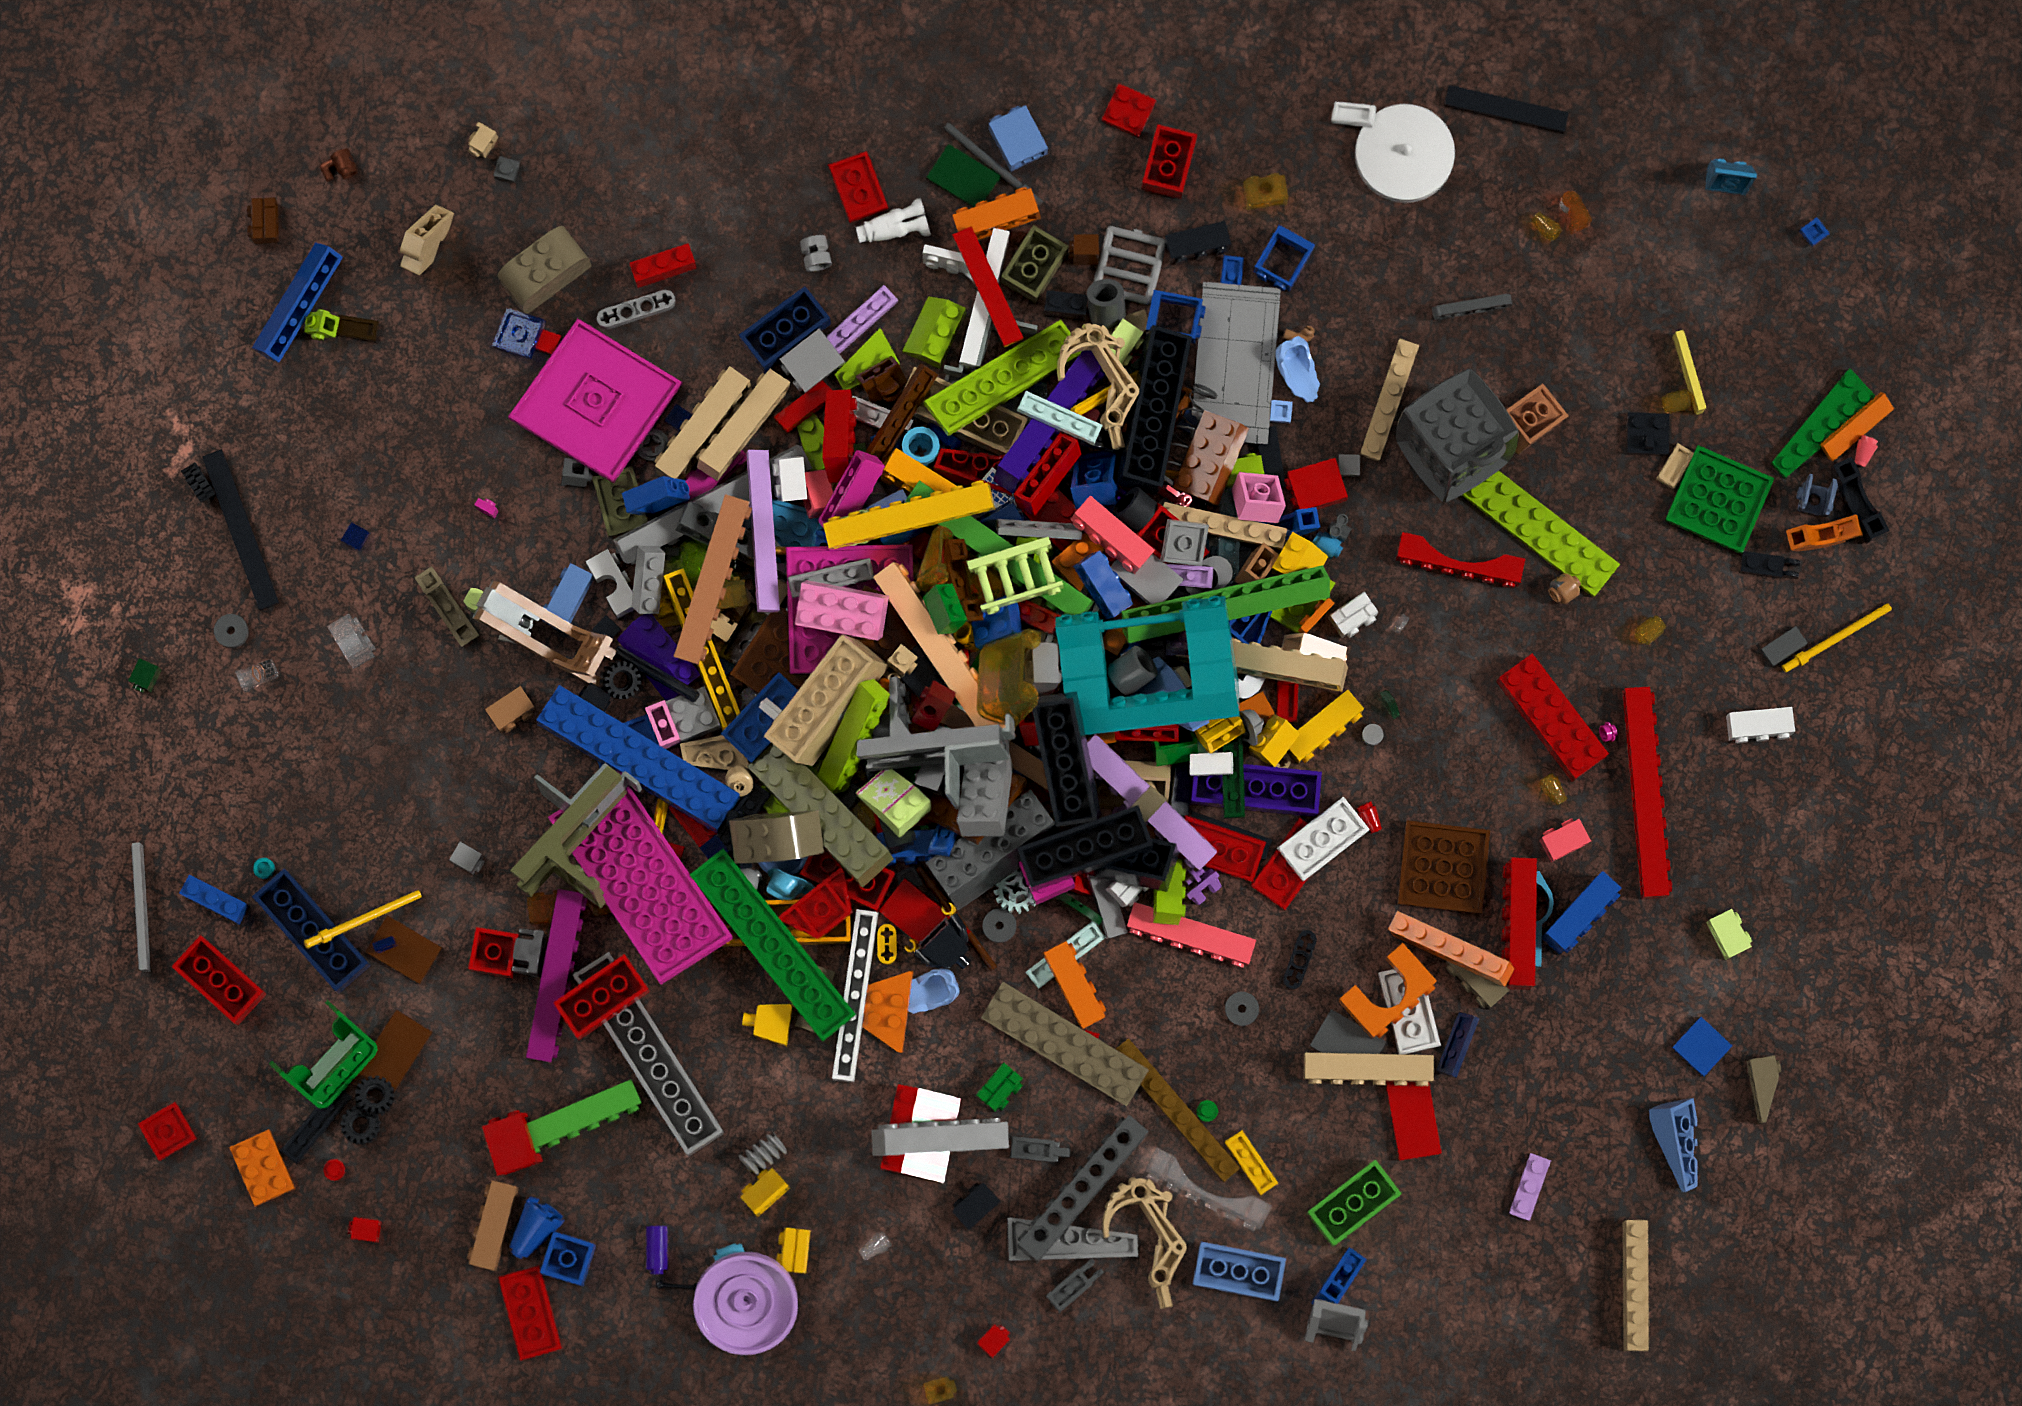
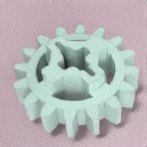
M1016 870L995 885L999 888L994 890V894L999 896L996 898V901L1002 903V909L1008 907L1010 913L1016 909L1018 914H1021L1022 908L1028 912V905H1036L1029 888L1025 887L1026 882L1021 871L1018 872ZM1020 887L1021 891H1017L1015 894L1013 890H1017ZM1004 892L1010 894L1009 901L1005 899Z

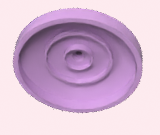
M753 1252L733 1253L715 1261L702 1274L694 1295L695 1318L705 1337L718 1348L741 1355L761 1353L780 1343L793 1327L798 1309L797 1290L786 1269L774 1259Z

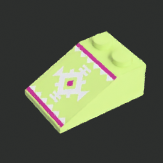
M893 769L881 770L856 792V795L899 838L931 811L930 800L916 786Z

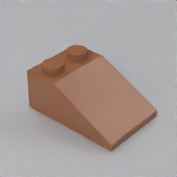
M1541 384L1507 409V412L1518 428L1519 436L1515 451L1517 455L1568 417V414L1544 384Z

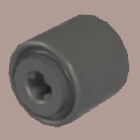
M1101 279L1089 286L1087 300L1091 322L1099 326L1104 325L1106 328L1118 326L1121 320L1126 317L1124 288L1122 285L1112 279Z
M1139 646L1132 647L1107 666V672L1112 684L1117 690L1128 696L1153 680L1158 673L1152 658Z

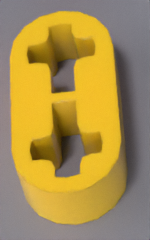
M890 924L880 926L877 933L878 959L884 965H891L897 957V933L894 926ZM886 928L893 932V935L889 936V943H885V937L881 936V933L885 932ZM885 946H889V952L893 954L889 961H885V957H881V954L885 953Z

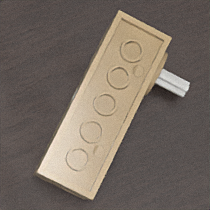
M841 635L786 708L781 710L768 698H765L764 701L762 700L759 708L774 719L764 737L796 763L813 766L834 739L858 684L871 679H875L878 682L890 665L859 640Z

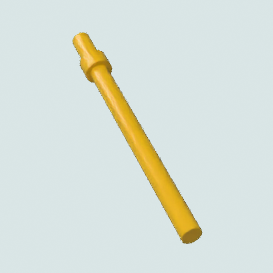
M1886 603L1806 652L1801 651L1795 655L1794 659L1782 665V669L1787 673L1798 665L1802 666L1808 663V659L1891 611V606Z
M416 890L334 928L324 929L318 932V935L305 940L304 945L308 949L321 942L323 944L332 940V937L421 898V893L419 890Z

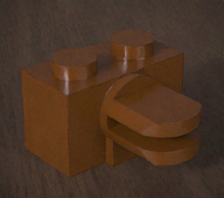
M892 355L856 375L865 396L871 403L881 401L883 398L888 402L896 400L902 393L901 388L907 383L898 362Z

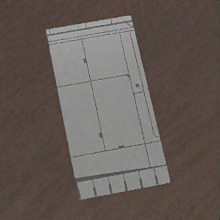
M1203 282L1202 299L1206 310L1204 318H1200L1202 330L1200 338H1198L1195 383L1207 386L1215 391L1218 396L1216 399H1211L1199 393H1194L1193 401L1208 412L1231 419L1248 427L1249 431L1244 442L1268 444L1281 289ZM1193 404V409L1200 410L1197 406ZM1192 410V415L1198 420L1195 426L1197 428L1203 413ZM1192 429L1190 430V437H1191V438L1194 437V434H1195V432H1196L1195 430H1192Z

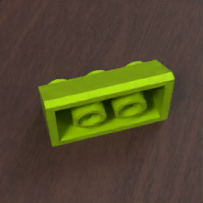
M928 296L902 352L940 369L964 320L966 308L947 299Z

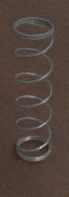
M1193 384L1194 386L1192 387L1195 391L1189 393V398L1200 410L1193 408L1182 409L1180 411L1182 418L1190 424L1182 414L1184 410L1204 412V409L1192 400V393H1199L1205 397L1216 399L1218 395L1215 391L1202 384ZM1190 424L1192 427L1182 426V425L1174 426V428H1176V427H1183V428H1188V429H1192V430H1195V431H1196V429H1197V428H1196L1194 425H1192V424ZM1173 431L1174 436L1183 444L1171 443V445L1189 448L1190 446L1182 441ZM1169 454V457L1172 458L1175 462L1168 461V463L1182 466V463L1177 461ZM1165 475L1163 485L1173 487L1175 482Z

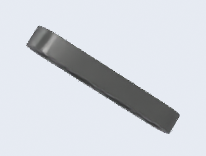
M1502 294L1438 305L1432 308L1434 320H1441L1505 309L1513 304L1511 294Z

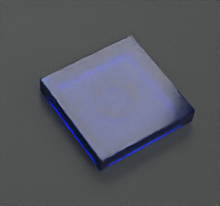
M507 308L492 346L496 349L532 359L546 321L542 318Z

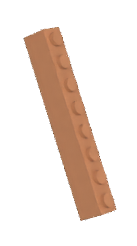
M726 494L724 496L674 654L675 658L698 665L700 661L704 662L707 649H704L706 640L711 641L714 629L710 627L712 621H717L720 609L717 608L719 600H724L727 590L723 588L725 579L730 580L733 568H730L731 560H736L740 549L736 547L738 539H743L746 528L742 527L744 519L749 520L752 511L748 501Z

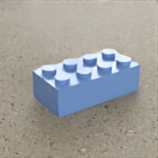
M1200 1242L1192 1286L1277 1302L1279 1300L1286 1258Z

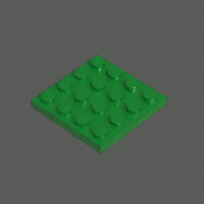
M1697 445L1665 522L1742 554L1775 478Z

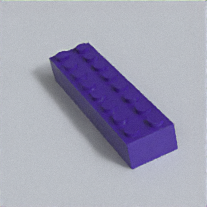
M1088 350L1080 353L1066 372L1065 378L1058 383L1046 400L1071 410L1073 406L1093 394L1097 387L1096 384L1098 381H1102L1106 374L1092 351ZM1032 418L998 464L993 481L1014 494L1062 431Z

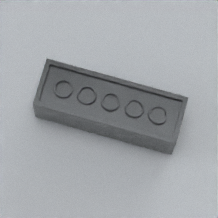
M1029 790L1015 800L1007 809L1004 836H985L978 845L962 837L954 843L949 857L936 855L927 861L926 864L959 911L1019 869L1018 862L1021 860L1017 851L1018 847L1060 832L1032 790Z

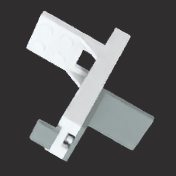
M993 228L986 258L999 284L1009 245L1010 231ZM924 245L923 263L927 267L932 269H938V267L945 268L947 272L953 274L962 272L974 283L959 252ZM978 291L959 368L944 365V374L962 378L963 372L970 374L983 365L991 329H996ZM1016 321L1023 337L1031 338L1037 334L1038 326Z

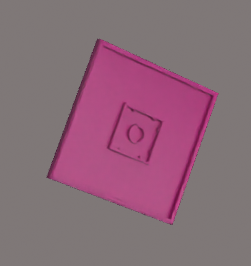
M577 318L509 414L508 419L614 483L681 388L682 382Z

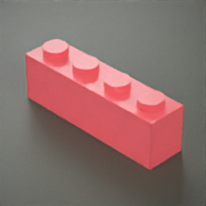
M1092 496L1088 497L1070 519L1078 530L1087 533L1092 542L1100 544L1106 553L1120 561L1122 567L1128 572L1136 574L1155 551Z

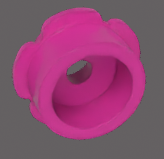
M1605 722V725H1601L1599 727L1601 739L1604 742H1613L1617 736L1615 725H1611L1610 722Z

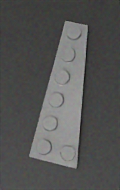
M1008 1218L1009 1261L1031 1260L1017 1248L1019 1243L1017 1238L1024 1230L1028 1232L1033 1227L1031 1224L1032 1220ZM1069 1226L1041 1260L1138 1257L1137 1235L1109 1231V1237L1104 1239L1102 1230ZM1041 1231L1033 1235L1037 1241H1043L1046 1238L1045 1234Z

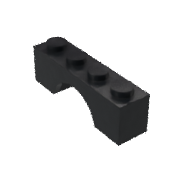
M1850 457L1834 464L1828 471L1832 479L1837 480L1838 490L1851 516L1858 515L1865 543L1868 544L1885 536L1890 530L1881 512L1877 511L1869 501L1862 485L1861 473L1853 458Z

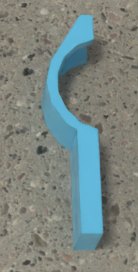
M1537 871V888L1544 894L1547 901L1544 917L1536 922L1535 968L1539 969L1541 967L1542 924L1551 915L1554 901L1552 892L1540 871Z

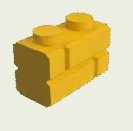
M1240 717L1209 720L1208 724L1195 730L1198 741L1209 754L1246 732Z
M784 1228V1232H780L779 1245H782V1254H777V1262L787 1272L806 1274L810 1230Z

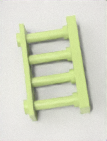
M1049 537L967 561L970 573L975 572V574H978L986 601L985 605L980 606L983 613L987 612L988 615L999 612V608L1047 593L1049 596L1061 592L1060 589L1064 588L1063 582L1055 581L1047 555L1048 549L1052 548ZM1034 553L1037 556L1039 555L1048 584L1035 589L1026 560L1028 555ZM1016 560L1019 563L1027 592L1015 595L1006 567L1008 561ZM992 566L998 568L1007 598L994 601L986 575L987 568Z

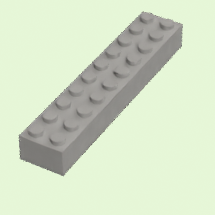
M608 952L573 974V977L580 985L612 963L614 959ZM640 1000L604 1023L688 1157L725 1134Z

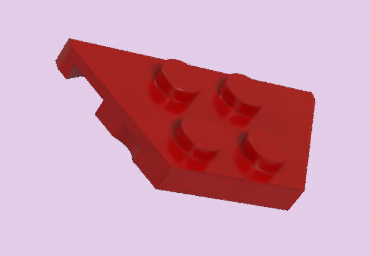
M840 867L779 915V919L816 939H821L853 913L844 869Z

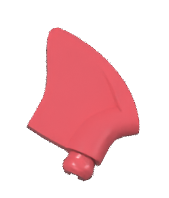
M1163 485L1158 492L1164 498L1167 497L1173 504L1189 507L1192 502V497L1188 493H1179L1169 485Z

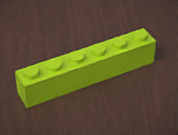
M875 679L858 684L818 772L817 778L833 794L845 792L850 787L851 779L856 773L860 762L857 757V740L872 739L873 731L879 723L883 710L887 706L890 694Z

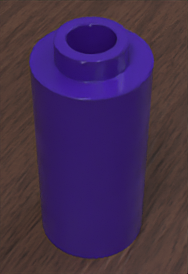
M646 1226V1270H651V1274H663V1270H668V1226Z

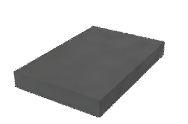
M1331 1009L1311 1042L1310 1047L1320 1053L1380 1054L1386 1041L1377 1036L1371 1039L1361 1026Z

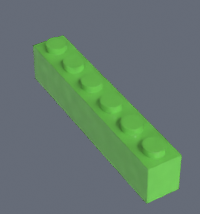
M631 1079L529 1122L527 1126L536 1154L540 1152L539 1148L546 1145L548 1148L560 1144V1139L565 1137L568 1140L580 1135L579 1131L586 1128L588 1131L600 1127V1122L605 1120L608 1123L620 1118L619 1114L626 1111L627 1114L634 1113L640 1110L639 1106L643 1104Z

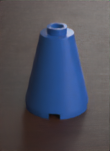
M528 1197L510 1243L511 1253L520 1259L522 1257L528 1258L565 1221L556 1209L547 1203L544 1205L539 1204L538 1201L540 1199L535 1197Z

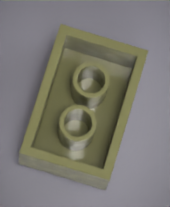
M1033 225L1003 272L1001 283L1036 304L1068 254L1069 246Z

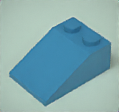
M1714 159L1707 166L1705 190L1746 195L1757 178V173L1751 165H1746L1745 162L1736 161L1728 163L1724 159Z

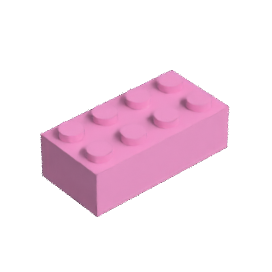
M806 580L801 583L795 625L879 640L883 637L889 596Z

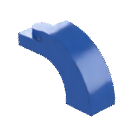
M1317 507L1298 509L1293 513L1281 516L1278 523L1260 522L1287 528L1285 540L1289 539L1292 532L1302 536L1320 528Z

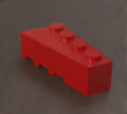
M851 389L826 391L822 459L829 483L840 481L854 455V427H856L854 410H857V399L852 396Z

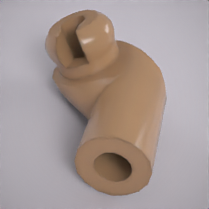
M1305 326L1298 333L1286 329L1283 339L1292 340L1294 337L1300 336L1308 342L1314 337V328Z

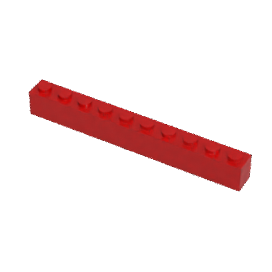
M1650 687L1625 688L1622 691L1640 894L1641 899L1667 898L1669 892H1672L1671 879L1668 880L1667 871H1670L1669 858L1666 859L1665 851L1668 850V839L1664 838L1663 830L1666 829V818L1662 817V809L1665 806L1664 797L1660 796V788L1663 786L1662 776L1658 775L1661 759L1660 755L1656 754V746L1659 745L1658 734L1654 732V725H1657V716L1652 711V705L1655 704L1654 692H1651Z

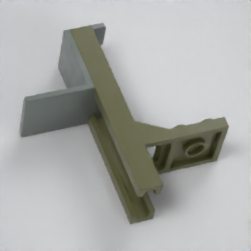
M604 763L570 800L539 775H536L534 779L541 794L564 811V813L510 870L514 876L520 879L517 886L531 897L555 873L601 908L606 901L603 896L604 892L599 887L600 883L592 876L587 877L584 874V870L577 864L574 866L570 864L568 856L628 793L626 787L629 785L639 793L642 790L640 783L626 771L620 775Z

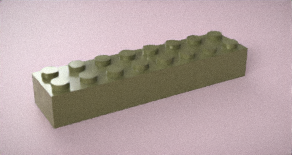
M774 744L747 766L752 775L788 812L819 810L823 848L862 888L893 860L889 850L805 764L796 763Z

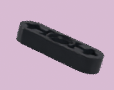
M1302 931L1297 937L1283 976V984L1289 990L1298 989L1304 979L1317 942L1316 935L1312 931ZM1306 935H1309L1310 940L1313 941L1312 944L1309 943L1306 947V950L1310 951L1309 954L1303 950H1297V947H1303L1304 941L1301 940V937L1305 938ZM1297 954L1303 955L1306 963L1303 966H1297L1294 963V956ZM1290 966L1296 970L1303 971L1302 974L1297 972L1296 980H1298V983H1294L1293 986L1289 985L1290 981L1287 980V977H1291L1294 970H1290Z

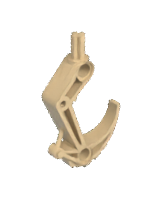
M1085 323L1081 329L1075 328L1070 336L1066 337L1064 344L1061 346L1060 356L1057 361L1058 381H1062L1065 378V364L1070 355L1079 351H1092L1111 382V389L1108 390L1106 411L1101 416L1100 423L1105 431H1109L1113 450H1118L1125 447L1121 428L1127 413L1139 394V388L1119 361L1120 349L1125 345L1124 339L1120 337L1116 339L1110 335L1104 325L1099 326ZM1089 335L1094 336L1097 342H1092ZM1112 348H1113L1114 350H1116L1115 355H1114V353L1111 351ZM1108 415L1113 416L1116 423L1111 422Z
M1132 1177L1128 1179V1184L1120 1183L1116 1187L1117 1191L1112 1192L1109 1196L1110 1201H1107L1105 1205V1213L1102 1220L1103 1238L1109 1237L1110 1220L1118 1209L1128 1205L1139 1204L1159 1237L1158 1245L1155 1246L1153 1269L1148 1275V1281L1152 1289H1156L1160 1309H1165L1173 1306L1168 1285H1171L1170 1281L1174 1271L1186 1252L1187 1246L1166 1218L1167 1204L1172 1200V1194L1169 1191L1163 1193L1157 1190L1150 1179L1145 1180ZM1136 1188L1143 1190V1198H1138L1135 1195ZM1161 1201L1163 1203L1162 1211L1158 1208L1155 1202ZM1155 1272L1163 1274V1282H1158L1155 1279Z

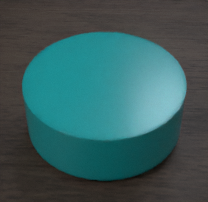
M260 858L254 863L253 872L258 878L266 880L274 875L275 865L268 858Z

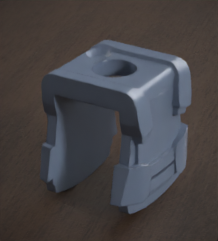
M1809 474L1806 482H1803L1802 487H1799L1796 499H1799L1797 511L1826 518L1830 515L1834 506L1833 503L1838 488L1837 480L1833 478L1830 487L1825 488L1812 485L1813 474ZM1810 495H1817L1820 502L1818 505L1814 506L1809 503L1808 498Z

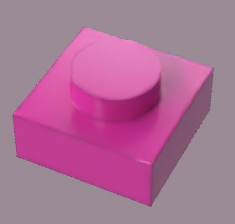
M478 498L474 504L477 510L493 519L499 513L495 507L496 504L487 498L484 501Z

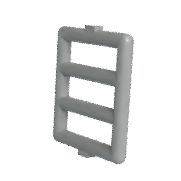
M1108 226L1093 283L1103 279V275L1106 274L1147 284L1145 296L1124 291V298L1128 301L1151 305L1153 291L1156 289L1166 249L1165 239L1142 234V231L1137 229L1130 231ZM1116 235L1158 246L1156 255L1152 257L1111 247L1113 236ZM1108 255L1153 265L1151 275L1149 277L1106 266Z

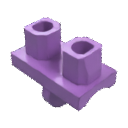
M1192 868L1187 870L1190 876L1185 880L1188 884L1185 897L1192 900L1196 905H1200L1205 901L1206 897L1201 890L1206 886L1212 893L1222 887L1218 879L1219 874L1211 868L1206 872L1203 869L1196 872Z

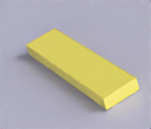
M1683 330L1677 331L1673 335L1677 354L1695 415L1701 414L1706 409V404Z

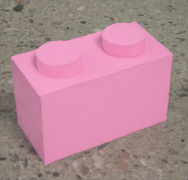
M665 700L646 707V712L659 745L667 749L680 744V737Z

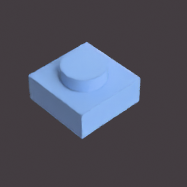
M1272 400L1270 422L1290 424L1292 402Z

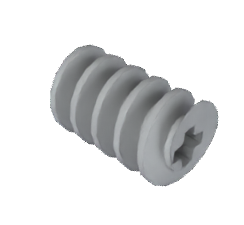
M775 1133L774 1137L766 1134L767 1142L760 1139L761 1147L753 1144V1153L746 1149V1158L738 1155L750 1173L754 1172L759 1175V1166L765 1170L767 1169L766 1161L773 1164L772 1156L780 1159L779 1151L784 1154L787 1153L785 1146Z

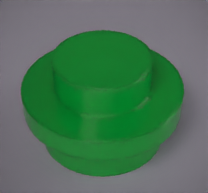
M1205 1100L1198 1105L1197 1115L1202 1121L1210 1122L1217 1117L1218 1108L1214 1102Z

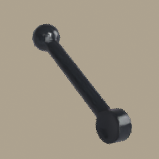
M657 1281L655 1286L657 1289L666 1287L693 1289L695 1291L698 1283L688 1285Z

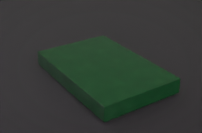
M950 144L947 145L926 177L928 181L972 208L976 207V203L985 201L1001 178L999 174Z

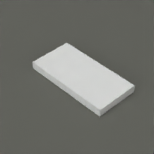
M1343 796L1280 845L1277 850L1304 882L1370 829Z
M1394 969L1379 972L1378 975L1386 1007H1394L1403 999L1405 993L1404 982ZM1424 994L1418 998L1420 1003L1411 1011L1407 1008L1402 1012L1404 1017L1396 1024L1391 1022L1398 1055L1441 1046L1429 997Z

